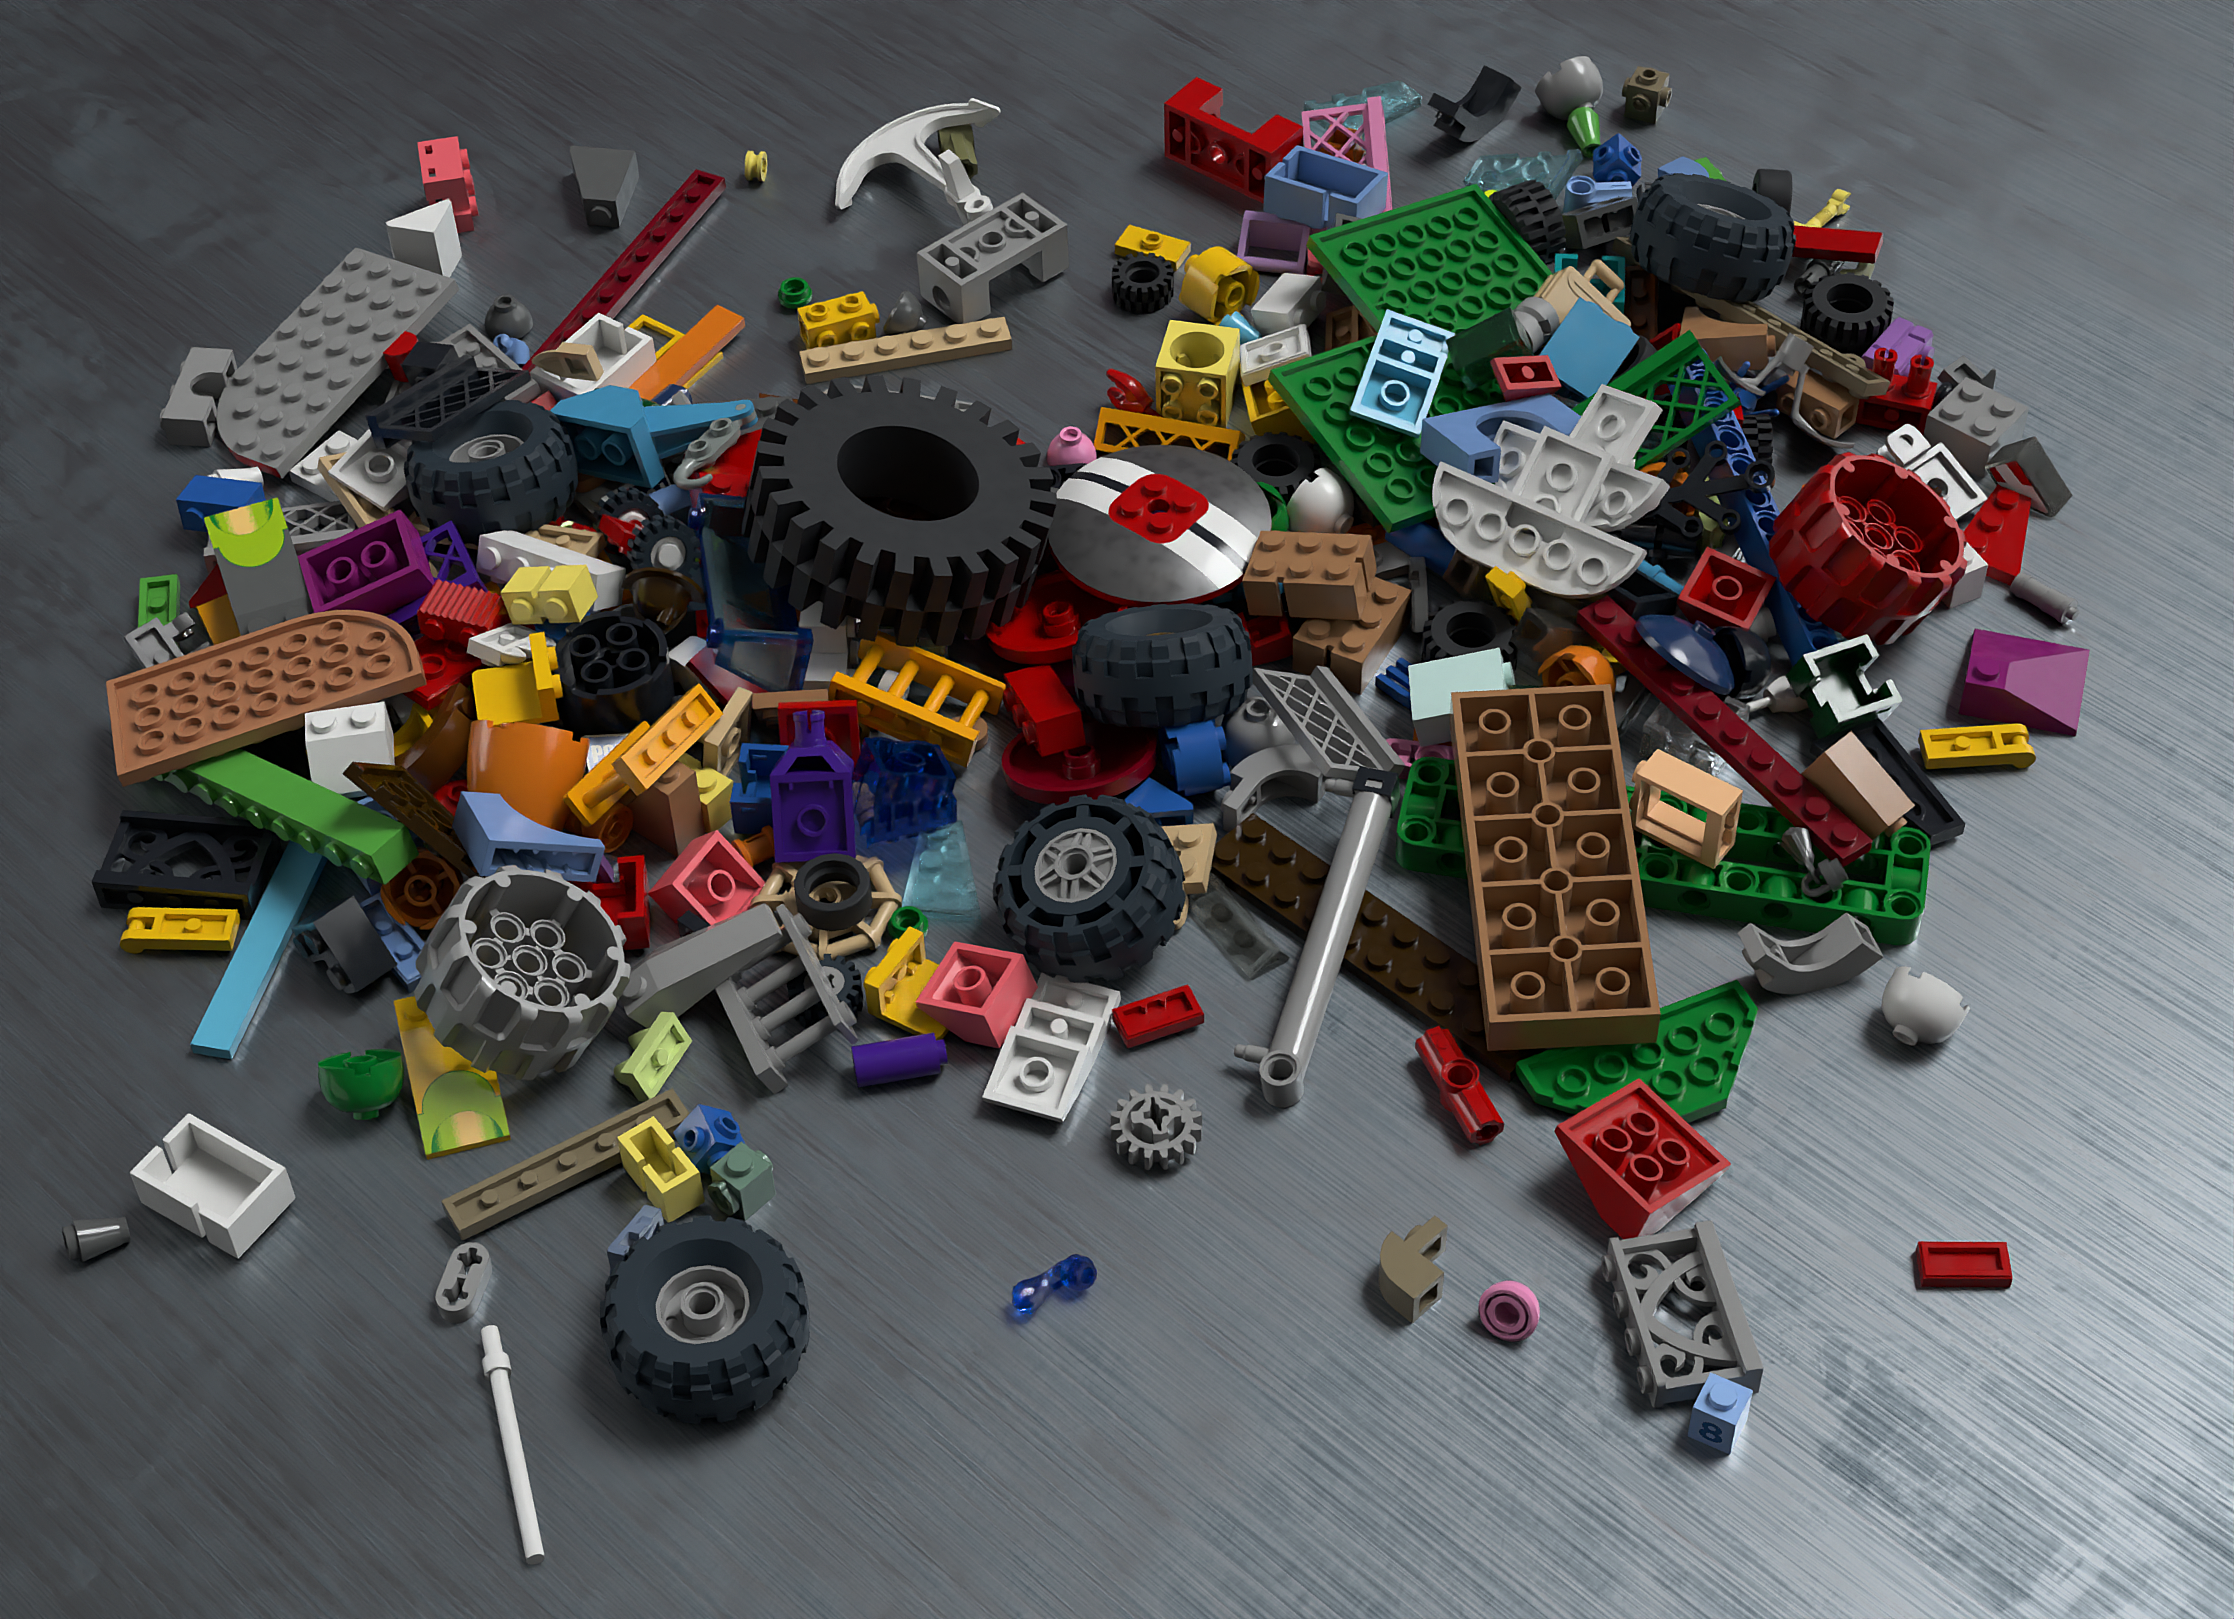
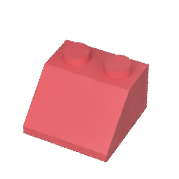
M718 830L693 839L647 894L675 923H677L679 917L689 910L708 924L713 925L749 910L752 898L758 896L765 881Z
M954 941L915 1003L919 1009L965 1042L1000 1049L1006 1039L1010 1026L1016 1024L1026 998L1031 999L1038 986L1023 954Z

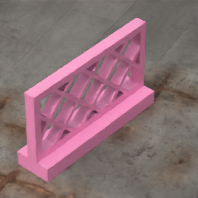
M1381 96L1367 98L1368 103L1303 111L1304 147L1319 151L1323 147L1335 157L1351 161L1344 155L1357 143L1366 150V155L1358 164H1367L1368 167L1388 172L1386 208L1383 212L1393 210L1385 118ZM1363 114V124L1355 133L1342 125L1349 116ZM1325 120L1332 126L1320 138L1311 131L1310 121ZM1337 129L1350 138L1339 151L1327 143ZM1363 133H1364L1365 141H1363V140L1360 138V137L1363 135ZM1311 139L1316 142L1313 147ZM1327 227L1322 229L1312 228V234L1325 231Z

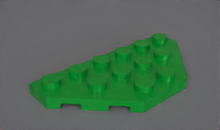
M1736 979L1660 1008L1661 1015L1656 1043L1552 1048L1516 1062L1515 1073L1535 1103L1574 1115L1633 1081L1641 1079L1679 1116L1689 1123L1727 1107L1757 1019L1758 1008Z

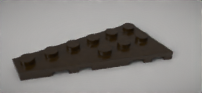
M352 762L342 773L392 814L399 822L423 840V845L432 854L439 858L444 857L469 878L474 876L488 877L479 875L452 827L455 816L403 766Z

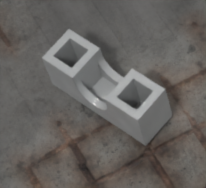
M191 347L186 361L181 363L180 375L176 385L173 384L171 386L170 399L167 406L160 413V426L165 430L169 444L211 447L218 430L217 410L214 399H220L224 388L228 385L229 379L237 369L232 349Z

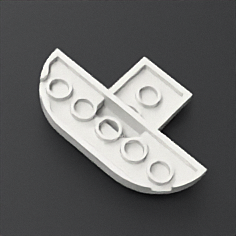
M1601 384L1569 436L1610 453L1615 458L1583 522L1607 533L1626 527L1649 511L1654 510L1670 486L1663 479L1628 467L1663 410L1655 402ZM1503 420L1494 439V443L1501 447L1499 480L1495 482V485L1512 492L1540 435L1539 433Z
M1543 427L1512 492L1441 461L1436 470L1432 490L1433 507L1435 508L1441 530L1452 545L1469 559L1491 569L1497 566L1506 574L1512 571L1525 584L1550 595L1575 599L1605 593L1628 579L1640 566L1647 554L1640 547L1583 523L1615 460L1614 456L1549 427Z

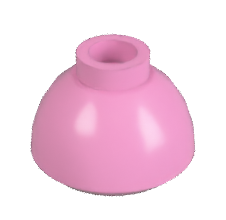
M1073 426L1063 428L1060 434L1051 441L1047 450V463L1049 466L1075 463L1089 464L1097 459L1096 449L1092 441L1085 434L1081 433L1079 428Z
M1516 1281L1498 1282L1490 1286L1479 1300L1478 1309L1482 1323L1490 1333L1502 1340L1511 1342L1524 1340L1537 1327L1540 1318L1539 1302L1535 1294L1522 1283Z

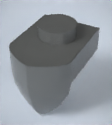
M1963 355L1944 368L1937 379L1941 383L1946 381L1951 383L1954 389L1967 377L1993 390L1996 382V369L1993 368L1985 376Z

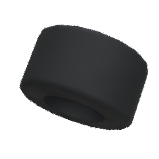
M1758 169L1754 176L1752 190L1775 201L1778 206L1783 207L1790 214L1793 190L1791 172L1788 170Z

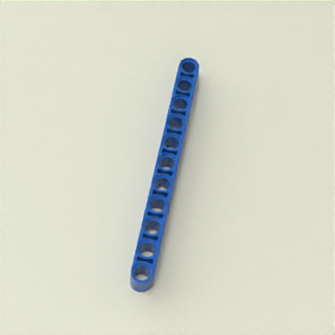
M1700 359L1686 368L1684 379L1703 381L1706 367ZM1711 376L1709 382L1716 383L1714 378ZM1667 384L1673 397L1675 385ZM1682 386L1678 403L1697 405L1701 388ZM1707 389L1704 406L1716 408L1727 401L1728 398L1723 391ZM1733 410L1691 438L1700 460L1705 454L1707 444L1711 441L1719 440L1727 446V461L1723 465L1715 466L1708 476L1709 480L1745 474L1747 466L1756 461ZM1679 411L1685 426L1691 425L1695 413ZM1714 449L1710 452V456L1718 458L1723 454V451L1720 449ZM1757 476L1754 479V483L1758 485L1766 483L1763 476ZM1747 489L1717 495L1722 507L1734 509L1740 514L1741 528L1734 536L1746 563L1777 577L1764 603L1772 614L1775 628L1792 666L1804 654L1838 644L1839 641L1834 630L1822 622H1816L1805 613L1806 610L1791 593L1784 589L1778 579L1780 575L1775 561L1769 556L1768 545L1771 538L1775 535L1773 524L1780 512L1771 492L1757 494ZM1727 518L1730 526L1736 523L1735 518Z

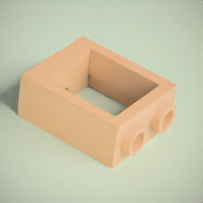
M1657 749L1647 762L1642 760L1637 765L1632 776V782L1635 783L1634 793L1629 801V809L1632 810V829L1715 869L1735 843L1743 790ZM1661 790L1707 812L1706 823L1660 801Z

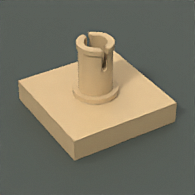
M738 687L722 711L723 715L697 740V742L704 744L703 768L707 765L726 777L731 773L739 760L742 743L750 742L753 692Z

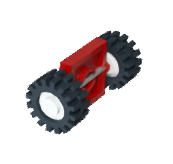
M619 487L617 488V494L609 491L606 493L609 498L606 502L600 499L597 504L601 506V510H594L593 516L597 519V522H593V529L598 533H603L607 544L606 547L610 551H613L620 557L625 555L632 561L630 565L634 570L646 567L665 568L679 572L690 579L693 577L689 570L693 568L697 571L699 564L695 559L701 558L702 552L697 548L701 544L699 539L694 536L695 533L692 529L672 516H664L663 511L658 508L659 504L643 491L640 492L633 487H629V490Z

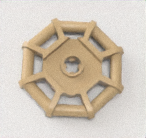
M856 856V859L862 862L868 870L870 881H872L877 891L871 892L873 902L870 909H878L870 925L866 924L864 917L860 923L848 929L838 931L820 930L809 925L812 934L807 937L808 940L813 942L819 941V945L810 943L818 960H824V954H831L832 960H835L837 955L844 957L868 948L875 950L881 945V937L888 926L892 914L902 907V897L895 893L883 869L884 863L878 857ZM807 861L777 862L772 864L773 871L758 896L752 898L750 909L765 903L773 914L774 911H777L776 907L784 904L793 916L798 914L794 879L798 870ZM789 882L792 887L789 892L786 890L783 895H777L784 883ZM826 882L817 886L809 896L818 902L822 898H827L829 902L835 901L834 903L850 898L857 891V888L846 882ZM851 931L857 934L856 936L829 944V939ZM793 942L775 952L784 951L799 956Z

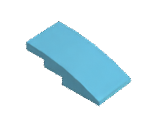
M1387 309L1349 414L1419 439L1422 430V419L1426 418L1455 333Z

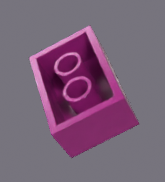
M401 510L298 556L314 613L333 610H360L384 615L425 596L435 583L419 532Z

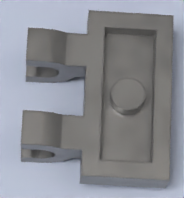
M187 612L179 615L164 626L156 617L125 635L124 642L143 669L184 656L175 641H184L195 635L193 630L195 623ZM207 641L192 652L210 647V644Z

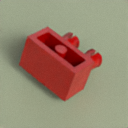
M1878 348L1874 352L1873 368L1869 370L1890 381L1886 395L1859 399L1855 423L1896 431L1905 424H1910L1924 435L1927 415L1932 411L1938 384L1930 381L1932 368L1934 367L1933 359L1926 356L1924 365H1921L1922 355L1913 356L1910 359L1909 374L1906 377L1894 374L1895 364L1898 359L1897 352L1890 349L1888 358H1885L1886 348Z

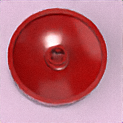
M1056 570L1037 576L1022 609L1014 607L1011 620L1002 627H998L989 621L986 635L992 650L1006 660L1022 664L1060 662L1072 659V647L1076 645L1078 640V631L1086 622L1091 619H1097L1103 614L1134 607L1101 599L1076 585L1062 570Z

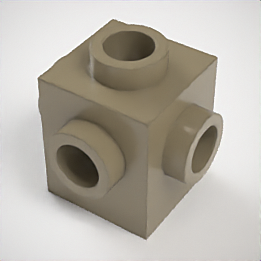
M1638 66L1632 77H1627L1623 85L1622 97H1626L1624 117L1656 124L1662 111L1668 107L1671 100L1672 88L1668 87L1669 73L1657 71L1654 68Z

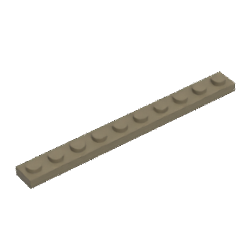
M1630 236L1615 237L1611 250L1625 257V263L1632 266L1640 265L1631 253L1632 243L1629 239ZM1671 284V289L1674 292L1695 298V303L1698 306L1720 313V318L1726 322L1768 324V335H1775L1776 351L1779 350L1789 332L1811 344L1814 348L1804 364L1811 369H1816L1823 373V379L1849 388L1848 393L1860 399L1886 395L1890 381L1751 301L1742 303L1707 298V296L1697 293L1693 294Z

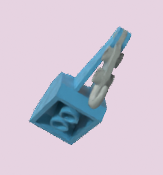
M613 385L563 399L550 410L555 414L559 422H562L567 428L574 448L579 473L651 489L665 477L661 459L687 450L684 460L674 472V483L683 490H694L705 486L713 479L711 474H707L699 479L690 480L688 478L697 469L705 470L712 467L716 459L727 448L737 443L741 430L754 426L758 421L754 405L750 400L644 407L638 390Z

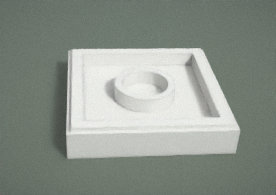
M1300 324L1240 345V370L1245 387L1267 380L1271 369L1312 356L1310 337L1306 324Z

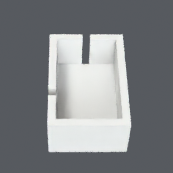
M597 313L565 342L593 346L604 370L598 381L565 378L549 373L538 366L530 371V375L538 383L542 392L540 395L549 390L557 403L563 399L609 385L629 388L656 362L653 338L630 327L624 330L622 323Z
M189 1113L162 1139L173 1170H175L173 1174L163 1149L155 1146L129 1172L141 1203L201 1238L206 1235L210 1243L237 1259L296 1198L285 1167Z

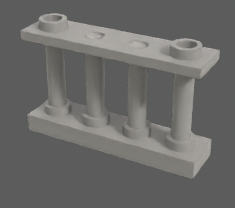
M784 904L776 907L785 926L780 929L783 936L715 988L756 1076L774 1094L788 1086L781 1071L786 1067L785 1062L838 1029L851 1045L859 1041L851 1026L857 1022L854 1014L844 1001L839 1002L807 938L812 934L808 923L800 913L793 916ZM793 942L799 954L798 957L748 989L745 986L741 987L739 980L743 978L742 973ZM805 971L808 972L814 984L812 987L765 1017L755 1016L753 1009L757 1008L758 1001ZM822 1000L829 1014L828 1016L778 1048L769 1046L767 1039L772 1037V1031Z

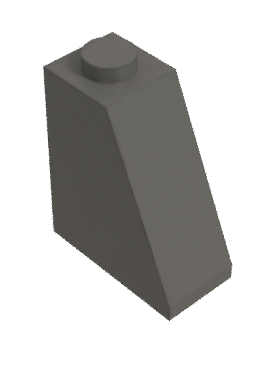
M571 145L569 151L573 175L587 225L620 228L639 179L636 152L632 150Z

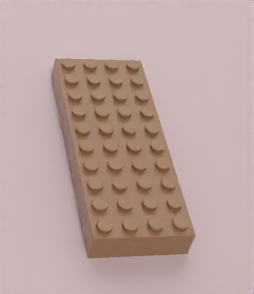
M1611 685L1451 692L1449 723L1487 1051L1656 1043L1661 1013Z

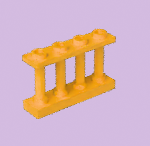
M879 630L875 642L861 639L857 656L863 659L852 677L838 671L835 673L830 682L828 700H857L859 723L967 768L973 757L980 732L973 729V726L982 711L993 715L998 713L1006 684L917 646H897L895 637ZM877 666L899 673L887 692L866 684ZM912 681L933 689L923 707L902 699ZM947 696L968 704L958 722L937 714Z
M698 683L688 690L651 727L646 721L636 726L563 796L564 802L586 828L590 827L630 788L636 796L647 790L723 715V712Z

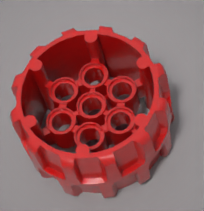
M1851 452L1836 455L1827 465L1820 467L1774 520L1773 530L1775 535L1771 538L1768 545L1769 556L1775 561L1780 575L1779 581L1784 589L1791 593L1806 610L1805 613L1816 622H1822L1831 629L1841 633L1843 638L1851 640L1868 634L1870 640L1874 641L1877 645L1892 644L1900 635L1905 636L1912 633L1964 576L1968 562L1963 557L1964 548L1967 544L1965 533L1959 528L1950 511L1951 507L1943 497H1939L1922 481L1919 475L1910 469L1906 470L1888 461L1884 456L1874 453L1855 455Z

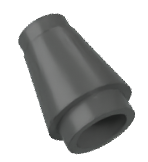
M125 1217L72 1220V1225L62 1227L64 1245L69 1261L80 1259L82 1263L123 1243L130 1242V1233Z

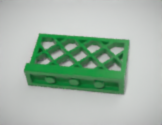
M1688 330L1607 385L1640 398L1646 396V400L1655 402L1660 408L1669 409L1666 425H1653L1649 431L1663 434L1661 445L1654 450L1643 449L1640 446L1633 459H1636L1634 468L1636 470L1656 462L1671 450L1677 448L1741 405L1739 399L1702 349L1691 330ZM1700 359L1706 367L1703 381L1684 379L1686 368ZM1711 376L1714 378L1716 383L1709 382ZM1662 384L1675 385L1672 401L1653 400L1655 389ZM1682 386L1701 388L1697 405L1678 403ZM1707 389L1723 391L1728 398L1727 401L1716 408L1704 406ZM1595 394L1571 410L1582 416ZM1676 410L1695 413L1692 424L1685 429L1673 428Z

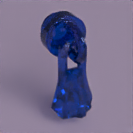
M1073 1254L1067 1259L1059 1261L1044 1273L1022 1280L1016 1286H1013L1011 1293L1013 1306L1023 1315L1034 1314L1045 1300L1062 1286L1075 1291H1082L1091 1287L1097 1278V1269L1090 1258L1080 1254ZM1053 1275L1060 1278V1280L1052 1284L1050 1277Z

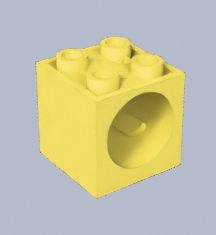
M1170 320L1155 366L1156 412L1164 418L1227 428L1240 383V329Z

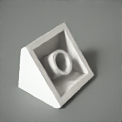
M449 199L385 222L394 260L450 278L462 257L452 203Z

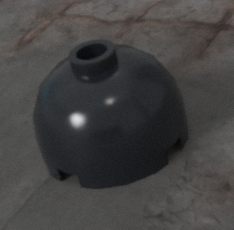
M1718 626L1712 629L1716 634L1713 640L1725 653L1734 676V688L1728 695L1712 692L1724 703H1736L1756 696L1767 684L1771 672V657L1765 641L1748 628Z

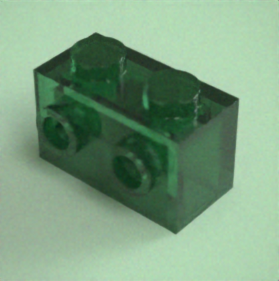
M1510 307L1445 340L1454 369L1469 391L1495 379L1490 364L1493 358L1534 356L1525 328Z

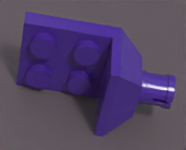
M812 710V714H810L811 729L808 727L807 711L793 713V721L795 723L794 742L789 745L778 759L770 774L775 863L809 861L820 855L833 853L849 855L855 859L857 856L852 788L854 761L832 740H826L824 728L825 711Z

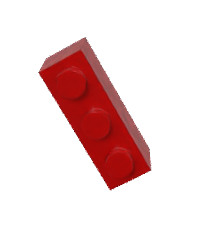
M1049 663L1004 674L1006 689L1003 691V703L1007 712L1012 711L1017 728L1022 727L1027 744H1034L1041 757L1086 745L1081 711Z

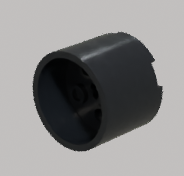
M604 611L585 616L581 622H573L565 628L566 635L561 638L555 647L559 669L552 670L553 675H560L563 698H558L564 730L573 732V741L579 742L585 735L630 733L643 721H646L651 727L671 708L672 696L676 695L667 642L662 630L648 618L642 621L636 618L621 616V611Z

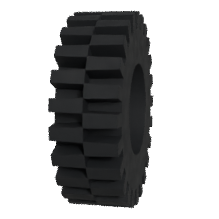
M866 375L861 393L857 392L847 377L831 379L827 395L815 385L808 386L800 391L797 404L789 399H785L777 406L775 418L771 419L768 417L765 421L760 441H758L744 504L743 537L750 538L747 552L752 563H766L763 579L772 589L791 584L788 603L801 612L817 601L822 602L823 608L820 623L835 630L847 615L860 619L858 638L875 642L880 625L894 627L897 646L914 647L920 628H926L935 646L952 645L957 626L970 640L985 635L989 621L998 627L1008 623L1011 620L1014 607L1019 609L1024 607L1029 598L1031 588L1034 586L1057 504V494L1050 492L1053 483L1052 472L1049 467H1038L1041 452L1035 444L1031 442L1016 445L1020 429L1008 419L988 427L992 408L977 400L964 412L954 408L958 393L955 390L941 386L935 400L920 397L921 380L903 378L899 393L888 391L883 375ZM888 497L903 500L929 511L940 520L914 521L897 518L868 506L858 498Z

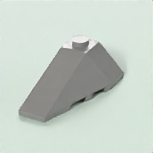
M765 903L654 949L630 968V982L620 996L627 1016L644 1027L649 1028L661 1012H674L676 1017H679L783 936L769 906Z

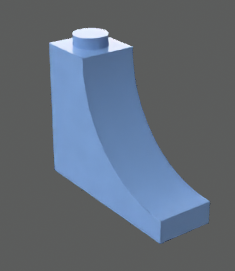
M461 791L452 827L480 876H491L501 866L516 865L522 870L544 872L545 869L560 873L565 881H596L605 846L600 839L570 835L538 824L514 810L500 794Z

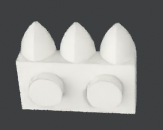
M512 623L469 638L467 653L480 658L483 664L492 667H500L504 664H518L527 658H532L529 634L538 632L522 625H512ZM545 636L547 647H556L555 641Z

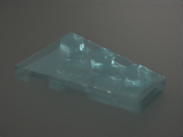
M1399 80L1364 88L1360 95L1346 97L1344 93L1332 95V101L1317 104L1315 99L1305 101L1304 111L1368 103L1367 98L1381 96L1385 124L1421 107L1422 96ZM1363 114L1349 116L1342 125L1346 128L1358 130L1363 124ZM1325 120L1315 121L1326 130L1331 125Z
M923 817L902 907L913 906L918 908L926 916L927 920L982 925L962 820Z

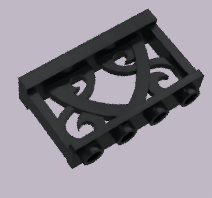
M123 810L119 817L120 823L100 870H96L92 879V885L101 908L130 910L135 907L237 909L240 919H252L259 905L258 903L275 856L281 848L279 837L275 832L264 827L259 829L249 820ZM133 842L141 844L142 850L145 853L143 856L135 854L130 850ZM198 847L210 856L216 865L202 868L189 877L174 876L172 869L163 862L179 853ZM248 852H256V855L250 860L232 864V862H239L245 859L249 854ZM125 861L133 864L126 872H121ZM155 871L160 872L163 875H156ZM249 872L246 882L237 881L236 874Z

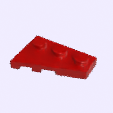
M1997 485L1968 524L1964 533L1969 545L1988 564L1986 576L2011 586L2021 570L2032 498Z

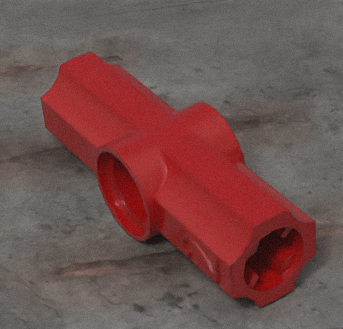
M1440 1026L1426 1030L1416 1040L1415 1049L1440 1090L1439 1099L1441 1105L1446 1110L1453 1112L1470 1143H1478L1480 1146L1492 1142L1498 1134L1503 1132L1504 1122L1479 1081L1478 1066L1473 1061L1465 1058L1449 1029H1442Z

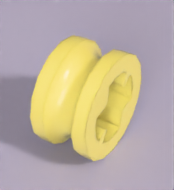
M748 150L745 158V178L747 181H752L756 177L758 181L764 182L767 174V154L760 151L758 155H755L754 151Z

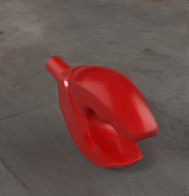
M1112 368L1106 372V376L1117 386V388L1110 387L1107 390V395L1111 403L1118 410L1163 417L1151 408L1154 400L1148 395L1146 389L1138 380Z

